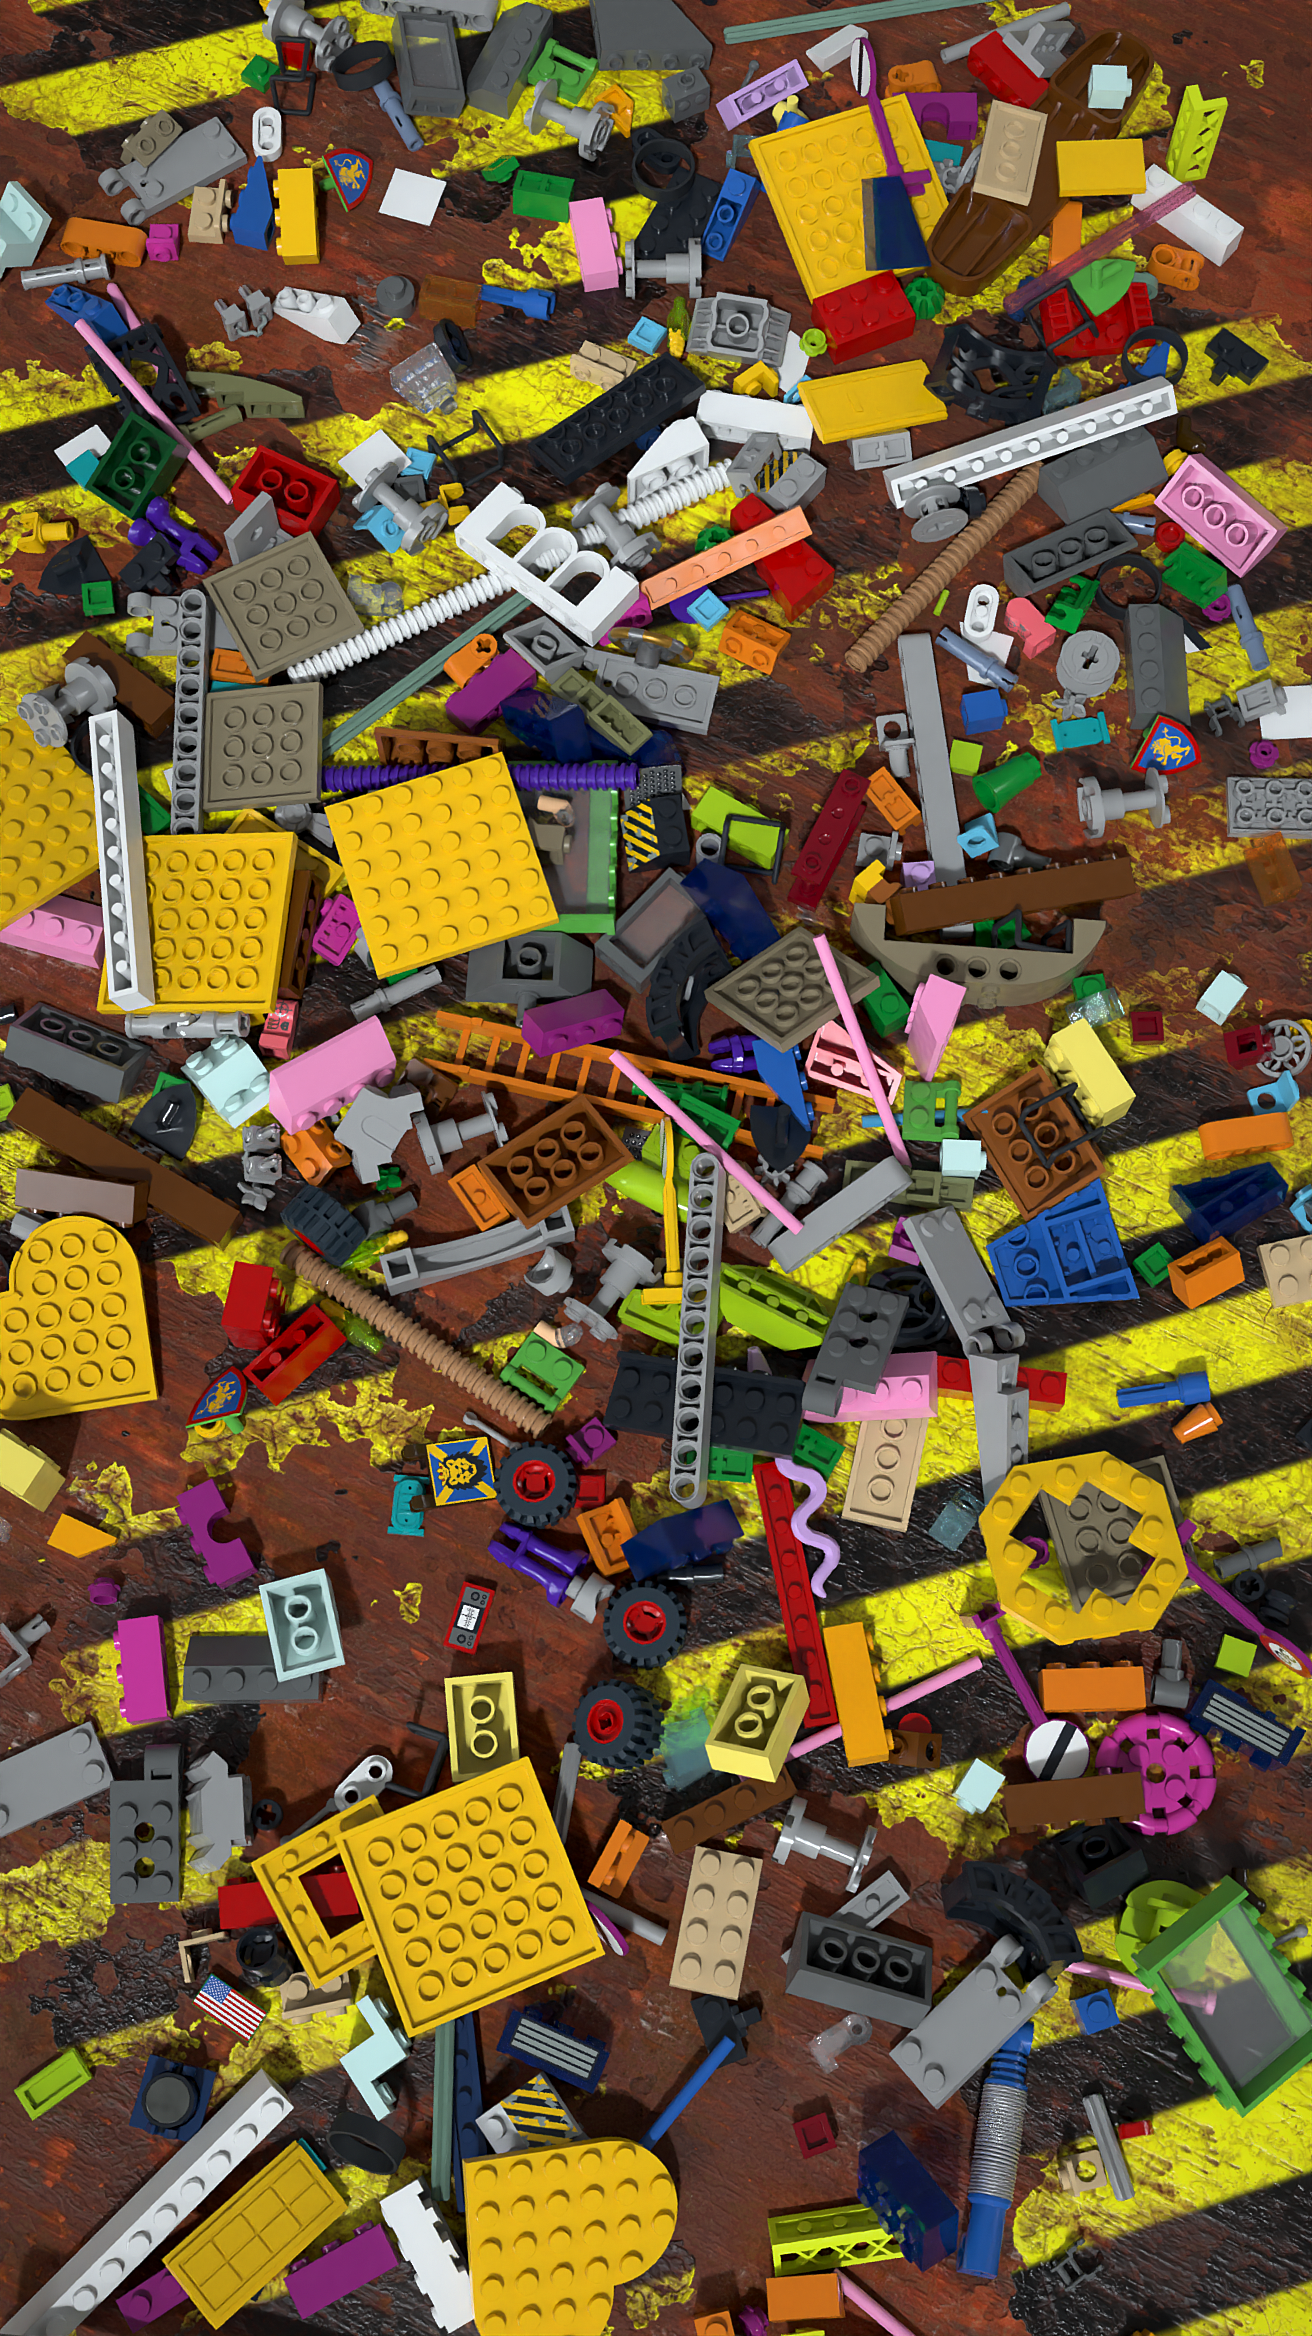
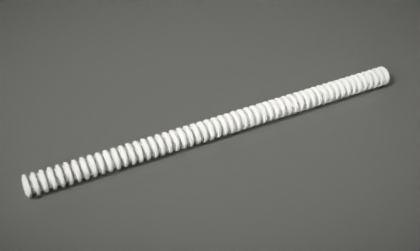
M727 458L724 460V463L718 462L716 467L710 466L708 471L703 469L700 471V475L695 473L691 479L686 477L683 483L678 481L675 486L669 485L667 490L661 489L659 494L655 492L651 495V498L646 496L643 498V502L638 500L634 506L629 504L626 510L621 508L619 513L612 512V515L620 525L628 524L633 532L635 528L640 530L643 524L648 526L650 521L656 522L659 520V517L665 518L667 513L671 515L675 512V509L678 511L682 510L683 505L688 507L691 505V502H698L699 498L705 499L707 494H715V490L722 491L723 486L726 488L730 487L731 484L725 472L733 461ZM594 522V525L591 523L587 524L586 529L583 527L579 528L577 533L575 531L571 532L576 538L578 552L593 551V548L600 549L602 544L605 545L604 541L607 536L596 522ZM560 548L548 549L526 570L534 576H543L544 571L549 573L553 570V567L559 568L561 563H564L570 554ZM488 571V575L481 574L478 580L473 578L471 583L464 582L463 587L456 586L455 591L448 590L446 595L441 593L438 595V599L433 597L429 603L424 601L421 603V607L416 605L412 611L407 609L404 615L401 613L397 614L396 619L391 617L387 623L384 621L380 622L379 627L374 625L370 631L365 629L362 635L358 634L353 639L349 638L345 643L341 642L338 646H333L328 651H322L320 655L316 654L311 659H305L303 663L299 662L294 667L290 666L287 670L290 680L293 684L309 683L312 681L319 682L321 677L324 679L328 678L329 673L334 675L338 669L341 671L345 670L346 665L351 667L355 661L360 663L363 657L366 659L370 658L371 653L376 655L380 649L385 651L388 645L393 647L397 641L402 643L405 637L410 639L412 634L418 635L422 629L427 631L430 625L435 627L437 622L444 623L445 618L452 619L454 614L461 615L462 610L469 611L470 606L475 608L479 602L482 604L486 603L487 598L492 600L496 594L501 596L504 590L507 592L511 591V586L491 571Z

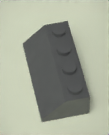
M525 2L502 12L463 86L466 99L464 104L509 120L528 84L529 72L544 51L547 41L553 36V15L551 10Z
M1141 425L1091 442L1041 467L1039 470L1037 494L1069 526L1102 510L1108 509L1110 511L1168 481V473L1154 437Z
M1105 509L1004 554V580L1017 597L1023 598L1138 546V541L1108 509Z
M1129 604L1123 619L1130 729L1151 728L1158 714L1171 718L1182 724L1186 729H1190L1183 618L1160 604Z
M38 1002L10 1025L4 1058L14 1061L21 1067H28L41 1072L48 1078L68 1083L77 1090L95 1094L104 1101L118 1104L132 1091L152 1047Z
M190 1636L184 1663L182 1700L187 1704L323 1703L324 1670L279 1682L269 1636Z
M803 1911L787 1962L785 1993L916 2030L931 2008L933 1949Z

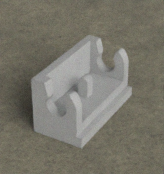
M905 428L847 439V446L850 447L851 451L849 461L854 466V470L912 461L910 431Z
M752 433L725 473L737 498H744L747 487L750 493L756 494L758 488L754 477L762 470L763 464L768 463L772 452L777 461L781 458L782 451L777 441L779 439L777 434Z

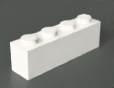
M1153 164L1145 172L1147 187L1145 194H1133L1130 203L1220 267L1237 249L1244 227L1160 167Z
M706 390V393L700 396L696 422L705 437L745 444L752 433L777 434L779 438L777 441L781 450L810 454L814 427L803 404H786L774 399L763 400L752 398L749 395L727 394L720 390Z

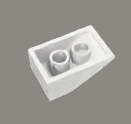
M693 416L685 420L679 419L667 427L627 475L628 505L632 504L634 506L638 500L643 502L644 497L648 496L651 498L653 493L659 494L661 489L667 490L669 485L675 486L678 481L683 483L686 477L691 479L695 473L700 475V471L703 469L708 471L709 442Z

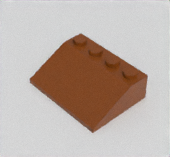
M395 725L393 727L378 726L374 730L380 763L385 768L387 765H393L394 768L396 765H402L403 768L405 765H411L412 768L415 765H421L423 768L425 764L431 767L434 764H438L440 767L443 764H448L451 767L452 764L461 765L500 752L503 753L506 762V738H500L494 734L477 736L470 735L464 731L447 733L440 732L435 728H425L423 730L410 729L405 725Z
M1041 1064L962 1115L974 1138L981 1141L982 1151H986L988 1161L1027 1223L1043 1211L1058 1205L1071 1194L1086 1188L1096 1179L1100 1178L1102 1182L1115 1174L1096 1142L1092 1139L1057 1156L1050 1168H1046L1018 1125V1119L1025 1107L1061 1089L1050 1068ZM1066 1094L1029 1112L1024 1121L1047 1159L1053 1151L1087 1134L1086 1129L1068 1103Z
M582 1094L477 1162L482 1176L503 1206L528 1230L635 1159Z

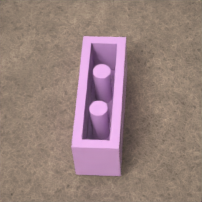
M794 59L727 96L717 103L716 107L728 131L777 105L778 102L786 100L788 96L797 94L809 86L797 59Z

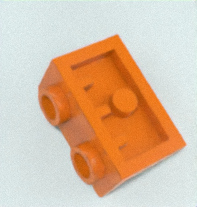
M738 609L724 627L718 650L770 675L774 670L777 658L789 644L792 634Z
M620 1819L587 1882L616 1899L619 1898L649 1842V1837Z

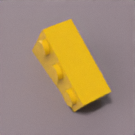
M278 169V180H273L274 197L279 198L280 208L275 209L276 227H281V237L276 238L278 256L282 255L285 265L320 264L319 230L317 225L319 213L318 207H316L318 186L313 169Z

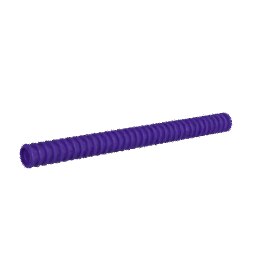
M556 763L554 767L551 764H546L545 767L542 764H536L535 767L532 764H527L526 767L523 764H517L516 767L514 764H508L507 766L514 788H517L518 791H523L524 788L527 791H533L534 788L537 791H542L543 788L546 791H551L552 788L555 791H561L562 788L565 791H570L571 788L574 791H580L581 788L584 791H589L590 788L593 791H598L599 788H602L603 791H608L609 788H612L613 791H617L618 788H621L622 791H627L628 788L636 791L640 782L639 767L636 763H631L630 766L627 763H622L621 766H618L617 763H612L611 766L608 763H603L602 766H599L598 763H593L592 766L589 763H584L583 766H580L579 763H574L573 766L570 763H565L564 766ZM425 764L423 768L421 765H415L414 768L411 765H405L404 768L402 765H396L395 768L393 765H387L386 768L384 765H378L377 768L374 765H369L367 768L365 765H359L358 768L356 765H350L349 768L347 765H341L340 768L337 765H332L331 768L328 765H323L321 789L323 792H329L330 789L332 792H338L339 789L341 792H347L348 790L357 792L358 789L360 792H366L367 789L381 790L451 767L448 764H443L442 767L438 764H434L432 767Z

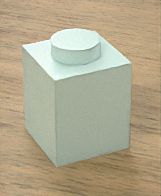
M1092 65L1088 81V108H1123L1125 98L1130 97L1132 90V79L1127 78V66Z
M1222 970L1201 997L1195 1009L1221 1026L1241 1000L1248 987L1243 984V981L1238 976Z
M943 1139L939 1150V1172H942L943 1176L977 1180L981 1170L986 1169L987 1161L986 1151H981V1141Z
M974 1759L952 1793V1796L958 1799L956 1805L971 1815L975 1811L979 1814L985 1812L1004 1781L1005 1776L979 1759Z

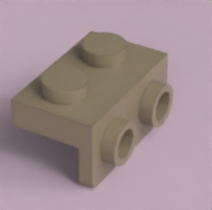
M163 109L154 117L149 115L140 125L141 130L136 135L133 133L129 135L121 145L124 150L120 159L126 165L137 160L144 168H147L181 134L182 127Z

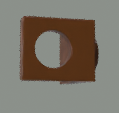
M890 1729L894 1749L889 1750L888 1761H883V1763L920 1768L940 1767L942 1734ZM931 1741L933 1744V1754L928 1760L926 1757V1747Z

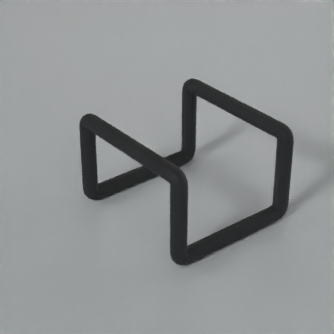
M276 36V51L280 72L283 75H271L269 77L274 108L282 115L309 116L312 112L316 74L307 71L310 40L306 37ZM281 42L305 43L301 71L285 69ZM306 77H311L306 110L281 109L275 81L301 83L305 81Z
M1069 279L1061 281L1023 306V311L1029 324L1054 363H1057V358L1053 349L1087 328L1090 329L1095 338L1099 337L1095 322L1090 319ZM1066 286L1086 323L1056 340L1046 349L1045 338L1029 308Z
M477 410L472 411L473 428L439 446L432 435L427 436L429 453L439 454L452 473L453 483H459L458 472L444 453V450L475 434L479 430V423L497 447L499 463L462 483L463 490L504 466L503 446Z
M734 814L726 815L723 824L717 876H722L724 869L772 876L771 882L773 885H776L779 878L786 823ZM731 820L780 828L773 870L724 863Z
M1020 909L1014 910L992 927L991 948H997L998 929L1015 918V943L1018 947L1041 952L1071 954L1072 921L1069 919L1045 933L1041 938V945L1021 941L1022 911ZM1066 928L1065 950L1048 947L1047 940Z
M1076 1082L1025 1107L1018 1119L1019 1127L1046 1168L1052 1166L1057 1156L1089 1139L1096 1143L1099 1142L1106 1131L1104 1126L1093 1130L1072 1096L1078 1087ZM1067 1093L1066 1099L1086 1129L1087 1134L1053 1151L1047 1159L1024 1121L1029 1112Z
M407 1722L406 1727L410 1732L439 1742L422 1792L390 1781L385 1783V1787L391 1792L420 1801L434 1794L450 1744L449 1739L443 1732L413 1722Z

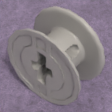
M949 484L934 485L915 493L906 501L903 506L904 513L910 518L920 519L911 529L913 539L924 543L936 542L958 533L965 527L968 522V514L962 509L952 508L960 498V489Z
M1093 630L1077 632L1070 636L1062 646L1056 666L1058 681L1064 689L1068 688L1074 696L1083 694L1090 698L1103 694L1113 684L1115 673L1118 670L1120 663L1119 649L1113 640L1103 633ZM1087 659L1092 660L1093 662L1089 669H1084L1083 666Z

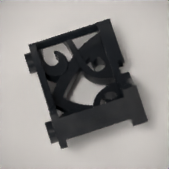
M147 317L141 319L142 325L104 343L120 362L125 361L124 367L129 373L132 370L131 360L147 362L158 367L157 380L152 395L146 389L144 390L162 411L163 409L160 407L162 402L168 408L176 410L175 404L171 402L173 396H179L184 401L187 410L171 418L165 413L175 426L201 415L197 407L202 404L194 388L188 389L177 366L162 342L164 336L156 322L151 324ZM89 344L83 347L108 393L110 392L112 397L117 395L119 402L115 403L124 422L132 411L150 423L153 420L152 416L140 402L138 404L131 402L134 395L126 386L120 387L122 381ZM156 348L160 355L152 353V351ZM169 371L176 383H168ZM158 424L155 425L162 432H165Z
M968 324L945 328L943 332L945 338L931 374L926 375L923 385L929 392L946 405L951 406L954 403L966 409L965 415L987 423L991 418L1005 421V426L1013 427L1042 417L1040 413L1052 377L1054 374H1057L1059 369L1045 351L1025 352L1002 347L979 335ZM955 346H956L957 348H959V350H958V358H959V360H958V359L955 357V355L953 354V351H954V349H955ZM950 363L953 369L946 371ZM996 368L1009 386L999 388L990 395L982 393L980 384L972 373L983 369ZM1035 375L1039 376L1036 383L1029 384ZM1033 392L1031 399L1029 400L1027 398V394Z
M707 918L691 926L673 941L674 947L665 958L661 957L650 978L652 984L649 996L646 997L647 1024L653 1038L660 1036L666 1044L671 1063L680 1064L701 1053L698 1030L702 1014L709 1003L706 1000L704 991L734 971L727 952L718 940Z
M965 1861L961 1865L962 1873L951 1884H944L940 1888L945 1918L947 1920L973 1924L986 1930L998 1940L1007 1934H1011L1022 1945L1023 1951L1015 1962L1024 1984H1030L1037 1976L1045 1972L1053 1981H1056L1057 1976L1071 1964L1080 1963L1085 1959L1080 1941L1069 1918L1061 1914L1050 1900L1052 1897L1030 1878L1025 1880L1008 1871L1009 1868L1002 1865L983 1861Z

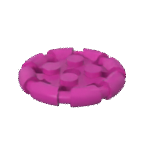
M1145 1712L1128 1716L1114 1726L1115 1731L1109 1737H1104L1097 1752L1095 1768H1098V1775L1112 1774V1768H1120V1773L1141 1772L1146 1814H1139L1140 1821L1122 1824L1145 1835L1154 1836L1155 1832H1166V1835H1172L1186 1830L1198 1821L1196 1817L1202 1810L1207 1811L1215 1794L1217 1778H1213V1765H1216L1208 1743L1201 1734L1197 1735L1189 1728L1190 1724L1175 1715L1164 1712H1157V1715H1146ZM1147 1729H1157L1158 1739H1147ZM1178 1737L1188 1744L1183 1752L1179 1746L1173 1745ZM1125 1739L1133 1745L1127 1754L1119 1747ZM1150 1764H1157L1163 1769L1164 1778L1160 1783H1153L1147 1778L1146 1770ZM1189 1766H1199L1200 1779H1190ZM1185 1794L1192 1800L1186 1808L1177 1802ZM1152 1808H1163L1164 1818H1154Z

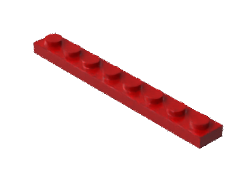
M775 1461L753 1465L752 1471L793 1674L804 1676L810 1698V1703L803 1717L804 1729L838 1723L802 1542L794 1536L791 1529V1518L795 1508L789 1479L777 1469Z

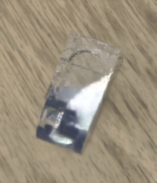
M349 574L347 597L357 615L390 617L396 616L403 611V593L397 583L391 581L384 582L381 585L363 583L361 575Z
M850 2014L808 2041L806 2045L824 2074H829L839 2067L834 2059L837 2055L852 2045H862L870 2039L872 2025L866 2016Z

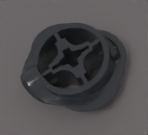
M923 1265L888 1268L878 1271L870 1277L867 1287L909 1297V1304L911 1302L914 1303V1309L909 1307L893 1348L903 1349L918 1345H929L942 1340L947 1335L951 1320ZM903 1285H914L908 1291L896 1289ZM925 1291L932 1296L935 1302V1309L932 1315L927 1313L926 1308L921 1304ZM870 1315L871 1322L877 1319L875 1316ZM911 1321L921 1324L915 1328H903Z

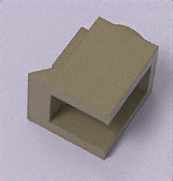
M529 816L528 830L539 862L542 864L564 865L565 854L571 853L572 835H566L565 826L561 824H537Z

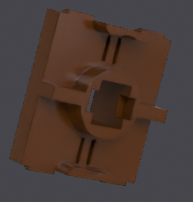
M417 1056L413 1057L395 1086L410 1082L418 1090L420 1086L427 1088V1091L430 1093L427 1098L421 1095L424 1110L421 1111H424L430 1126L438 1123L442 1115L446 1113V1108L454 1099L453 1096L459 1085ZM421 1111L412 1112V1113H409V1114H410V1116H411L412 1114H415V1113H418V1112H421Z

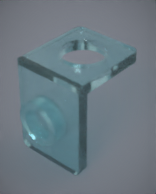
M734 134L732 150H727L726 168L736 170V157L753 158L750 150L744 148V145L749 143L750 140L762 136Z
M1114 988L1100 991L1065 1007L1071 1024L1085 1017L1092 1029L1125 1016ZM1109 998L1112 1000L1114 1004L1115 1011L1112 1009L1110 1005Z
M959 1488L929 1529L928 1534L951 1551H955L977 1522L986 1505L964 1489ZM961 1499L972 1504L975 1510L966 1507Z

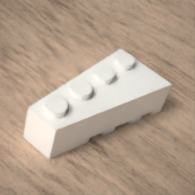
M422 2175L387 2195L379 2203L382 2206L381 2211L390 2228L393 2227L399 2238L397 2243L405 2260H410L417 2272L414 2274V2278L423 2295L428 2293L434 2304L430 2309L439 2328L445 2326L448 2333H451L473 2320L469 2266L437 2202L431 2199V2190Z

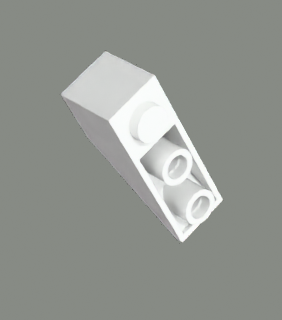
M285 286L271 304L273 312L329 342L345 345L361 324L345 298Z

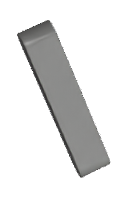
M360 0L361 7L372 14L395 17L397 11L446 15L452 17L453 27L479 32H488L492 29L499 3L498 0Z
M894 1155L889 1156L803 1218L800 1222L804 1227L796 1235L788 1229L772 1241L767 1248L786 1274L791 1273L907 1189L913 1180Z

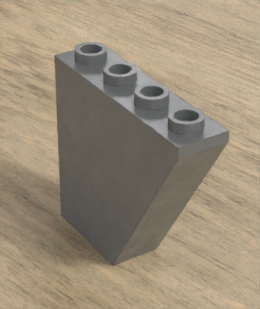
M589 0L599 71L686 70L696 65L700 70H709L713 50L712 44L672 0Z

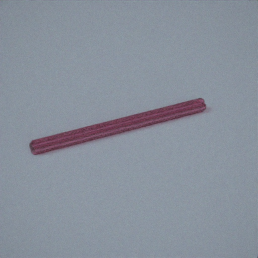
M1191 181L1183 183L1004 298V309L1008 314L1018 311L1032 299L1071 277L1196 196V187Z

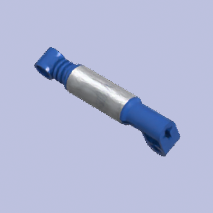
M1028 2020L996 2051L997 2053L993 2054L992 2059L996 2062L991 2063V2068L995 2071H990V2076L984 2081L983 2095L981 2096L982 2102L980 2103L981 2110H979L980 2117H978L979 2124L977 2125L975 2139L976 2146L974 2147L975 2151H973L975 2155H973L972 2172H970L971 2179L969 2180L970 2186L968 2187V2200L971 2203L967 2232L961 2235L956 2258V2271L987 2279H994L998 2275L1006 2210L1011 2207L1012 2198H1014V2183H1016L1015 2176L1017 2175L1016 2169L1018 2168L1017 2160H1019L1020 2139H1022L1021 2132L1023 2131L1025 2117L1024 2110H1026L1025 2103H1027L1028 2087L1024 2083L1025 2077L1021 2076L1026 2074V2068L1022 2066L1027 2065V2059L1023 2057H1028L1031 2050L1034 2021Z

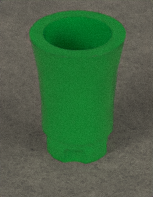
M1023 752L990 771L973 777L972 786L974 793L985 809L991 813H997L1011 799L1041 777V765L1035 756H1032L1029 752Z

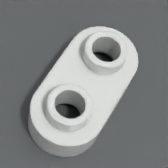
M272 107L260 108L253 115V149L256 157L258 155L262 156L264 162L274 161L282 153L281 115Z
M977 585L970 592L963 624V634L971 642H985L992 634L999 603V594L990 585ZM985 601L988 605L983 606L980 605L978 602ZM980 627L982 631L977 632L974 631L973 628Z
M380 1755L367 1757L336 1789L334 1800L337 1809L342 1812L372 1794L377 1797L386 1788L385 1783L387 1781L391 1782L393 1770L390 1762ZM378 1766L381 1768L382 1775L379 1778H372L370 1776L369 1770L372 1767ZM347 1792H356L358 1800L355 1803H348L345 1800Z

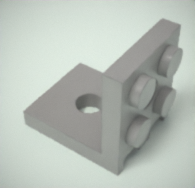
M264 491L256 497L224 532L233 566L293 539L292 536L280 529L273 499Z

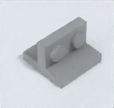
M1069 21L1038 22L1030 30L1008 31L1002 41L1038 78L1051 77L1067 60L1060 51L1070 38L1075 27Z

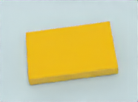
M1142 138L1056 142L1055 152L1059 197L1145 194L1147 187Z

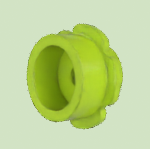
M815 328L807 330L799 341L800 349L805 351V354L809 357L823 354L827 350L825 334Z

